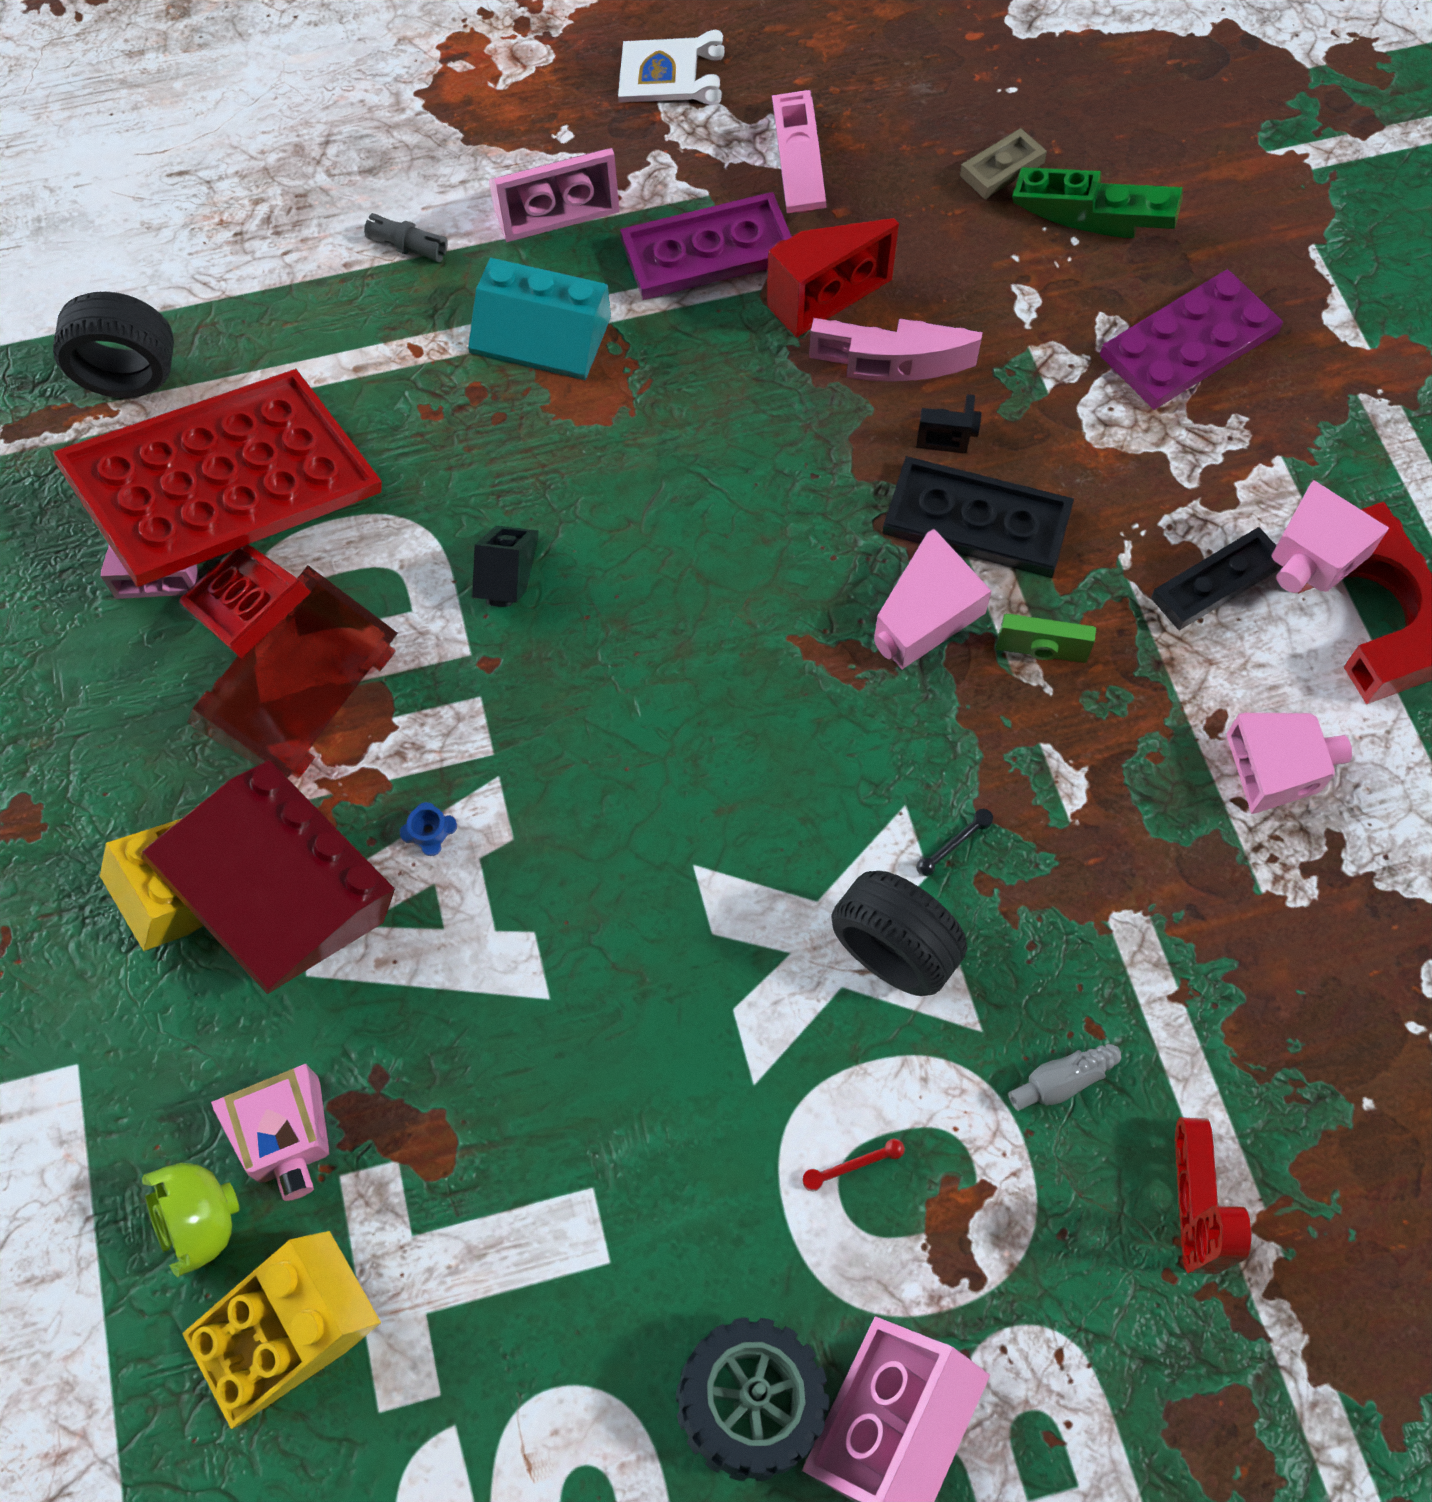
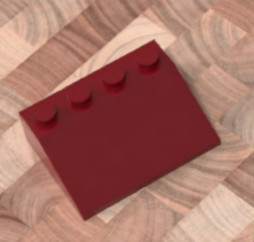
M270 760L231 778L145 848L141 854V858L266 994L271 993L383 924L395 888Z

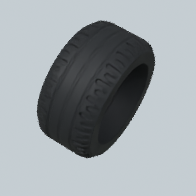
M91 292L74 297L61 309L57 319L53 353L58 367L79 386L109 397L131 398L151 393L166 382L171 371L174 337L167 320L146 302L117 292ZM96 341L113 342L133 350L115 349L99 344Z
M878 870L868 871L860 875L834 907L831 914L834 933L846 950L877 977L893 987L912 995L928 996L940 991L960 965L967 952L965 934L952 914L922 888L890 872Z

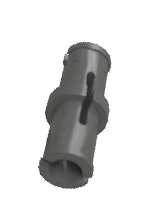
M375 213L369 215L370 220H366L364 227L365 237L396 247L397 252L403 254L412 252L437 262L442 261V255H445L447 252L448 241L445 236L416 228L415 223L409 221L400 223Z

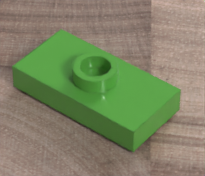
M1006 613L1003 616L998 633L996 650L1028 654L1039 660L1062 659L1086 663L1095 642L1096 627Z

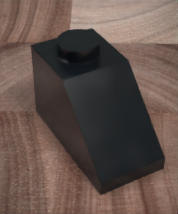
M495 526L474 545L472 598L486 599V604L495 607H508L519 601L527 591L538 541V530Z

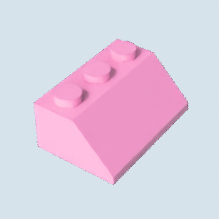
M612 148L489 179L494 210L506 242L620 212L615 156Z
M875 1316L825 1420L824 1429L820 1437L815 1441L802 1471L854 1502H934L990 1374L954 1347Z

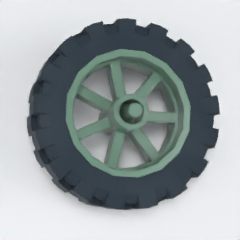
M749 1317L734 1319L730 1325L724 1326V1324H721L697 1344L680 1374L681 1379L676 1390V1402H679L680 1409L677 1417L681 1430L685 1429L689 1436L687 1443L695 1455L700 1452L707 1459L705 1465L717 1473L720 1470L730 1473L729 1478L745 1481L747 1478H755L756 1481H765L771 1479L774 1475L789 1471L809 1453L824 1429L826 1423L823 1422L824 1414L829 1408V1394H824L823 1388L827 1383L825 1372L822 1367L817 1368L813 1360L816 1357L813 1349L808 1343L803 1346L795 1339L798 1334L787 1326L782 1330L774 1326L773 1320L759 1318L757 1322H749ZM736 1359L758 1360L753 1378L747 1379ZM767 1365L783 1379V1382L770 1386L764 1379ZM724 1366L740 1390L713 1386L717 1374ZM789 1392L790 1414L787 1415L768 1402L770 1398ZM713 1399L733 1402L734 1412L724 1422L717 1412ZM760 1412L784 1428L777 1435L764 1440ZM740 1417L742 1419H749L752 1440L740 1436L730 1429Z

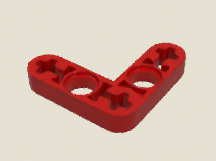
M1179 1117L1175 1130V1152L1183 1263L1187 1273L1217 1275L1248 1258L1252 1240L1250 1218L1245 1207L1218 1206L1213 1133L1208 1118Z

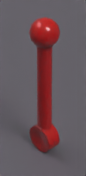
M890 1139L884 1148L819 1172L816 1169H809L803 1175V1185L808 1191L814 1192L822 1187L824 1181L887 1157L899 1159L905 1152L904 1144L898 1139Z

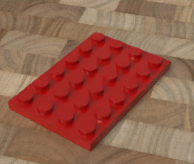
M297 369L53 451L56 465L137 587L377 495L382 490L381 479Z

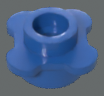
M425 802L419 804L410 813L407 824H404L400 829V836L405 843L413 842L420 846L425 855L435 856L440 853L442 849L441 844L445 838L457 830V822L453 816H444L432 803ZM426 826L433 827V830L429 833L424 831Z

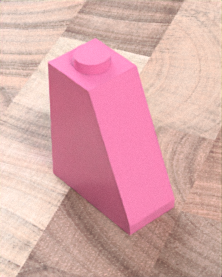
M935 529L926 534L877 616L874 635L875 644L885 658H892L901 669H904L986 614L992 592Z

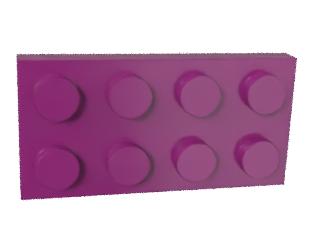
M773 192L620 229L621 242L642 300L767 270L768 250L772 249L781 240H787L792 237Z
M1227 269L1104 343L1099 355L1155 410L1279 333L1283 321Z

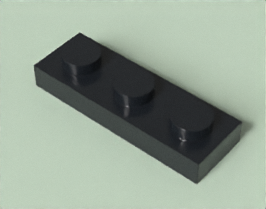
M1257 527L1155 588L1151 599L1180 631L1282 569L1283 566L1276 563L1271 556L1277 545L1260 527Z

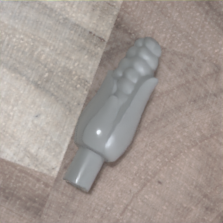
M1107 1044L1105 1046H1098L1096 1049H1089L1087 1052L1078 1050L1066 1057L1046 1062L1036 1068L1029 1076V1083L1008 1092L1009 1099L1017 1111L1038 1101L1045 1105L1062 1103L1087 1086L1106 1077L1105 1072L1120 1062L1121 1051L1117 1046Z

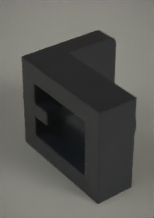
M966 395L963 412L922 408L916 448L967 454L970 437L978 438L982 412L974 411L975 395Z

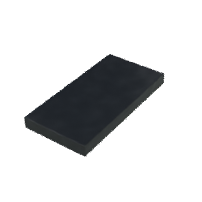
M906 456L886 515L882 534L921 544L926 534L935 529L957 554L1053 578L1074 498Z

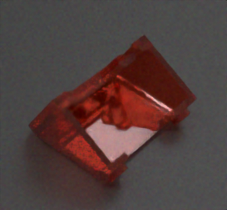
M308 565L298 576V579L311 593L243 658L237 656L225 673L214 683L211 692L207 690L193 707L187 720L188 724L202 734L254 764L260 765L270 760L287 778L293 775L297 779L302 776L315 759V756L308 751L372 667L380 672L396 652L390 646V643L398 634V632Z

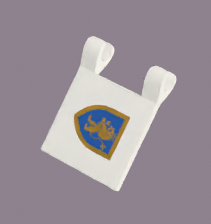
M711 30L698 38L623 41L618 91L619 102L695 99L708 105L718 104L722 96L719 89V77L710 74L697 81L695 79L697 55L715 61L723 58L722 32Z

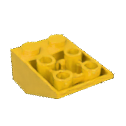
M181 819L107 842L105 846L100 878L143 951L187 936L204 926L141 858L142 851Z
M326 1231L289 1239L186 1329L182 1335L230 1428L233 1429L344 1355L381 1324V1321L331 1232Z

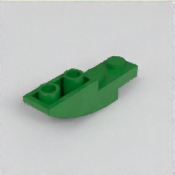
M1021 167L1013 193V203L1047 220L1070 228L1113 237L1134 238L1137 227L1175 229L1182 203L1183 187L1101 183V171Z

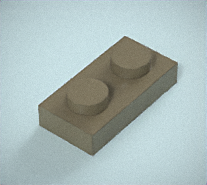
M1020 128L961 164L960 177L986 200L1018 180L1021 167L1037 168L1044 164L1047 151Z

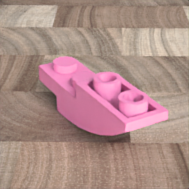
M810 90L772 95L787 214L795 212L808 213L816 209L827 208L813 100Z
M814 318L810 333L809 358L848 364L846 378L894 382L936 378L976 366L983 332L899 319L897 332L878 327H865L842 323L837 320Z

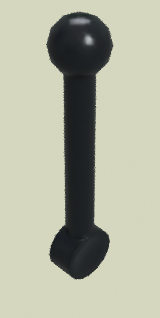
M984 808L977 810L972 823L930 858H922L917 862L916 868L918 873L922 876L932 875L935 871V865L975 831L989 828L993 822L991 811Z

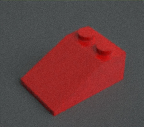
M895 218L805 230L787 240H781L772 249L768 250L767 307L797 338L811 329L814 318L827 320L890 282L893 278L899 222Z

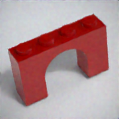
M1384 501L1361 510L1389 527L1388 531L1373 554L1345 577H1360L1381 584L1398 599L1405 615V628L1358 645L1344 665L1345 671L1366 705L1432 680V573L1427 567L1424 556L1415 549L1405 534L1401 521L1396 516H1393ZM1306 583L1301 591L1297 593L1299 594L1315 587Z

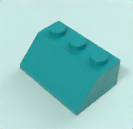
M490 258L476 288L468 344L469 353L586 380L611 319L608 284Z

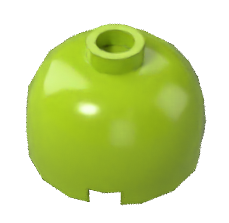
M179 1163L163 1167L143 1176V1185L154 1186L155 1192L145 1195V1199L163 1252H166L173 1245L176 1256L179 1259L178 1262L169 1265L174 1275L178 1278L214 1260L227 1246L232 1234L231 1215L239 1212L238 1200L231 1183L226 1182L220 1185L210 1170L198 1164Z

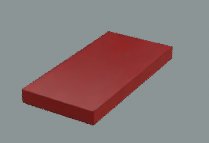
M248 544L229 552L185 593L179 602L236 655L243 658L301 603L311 591L298 578Z

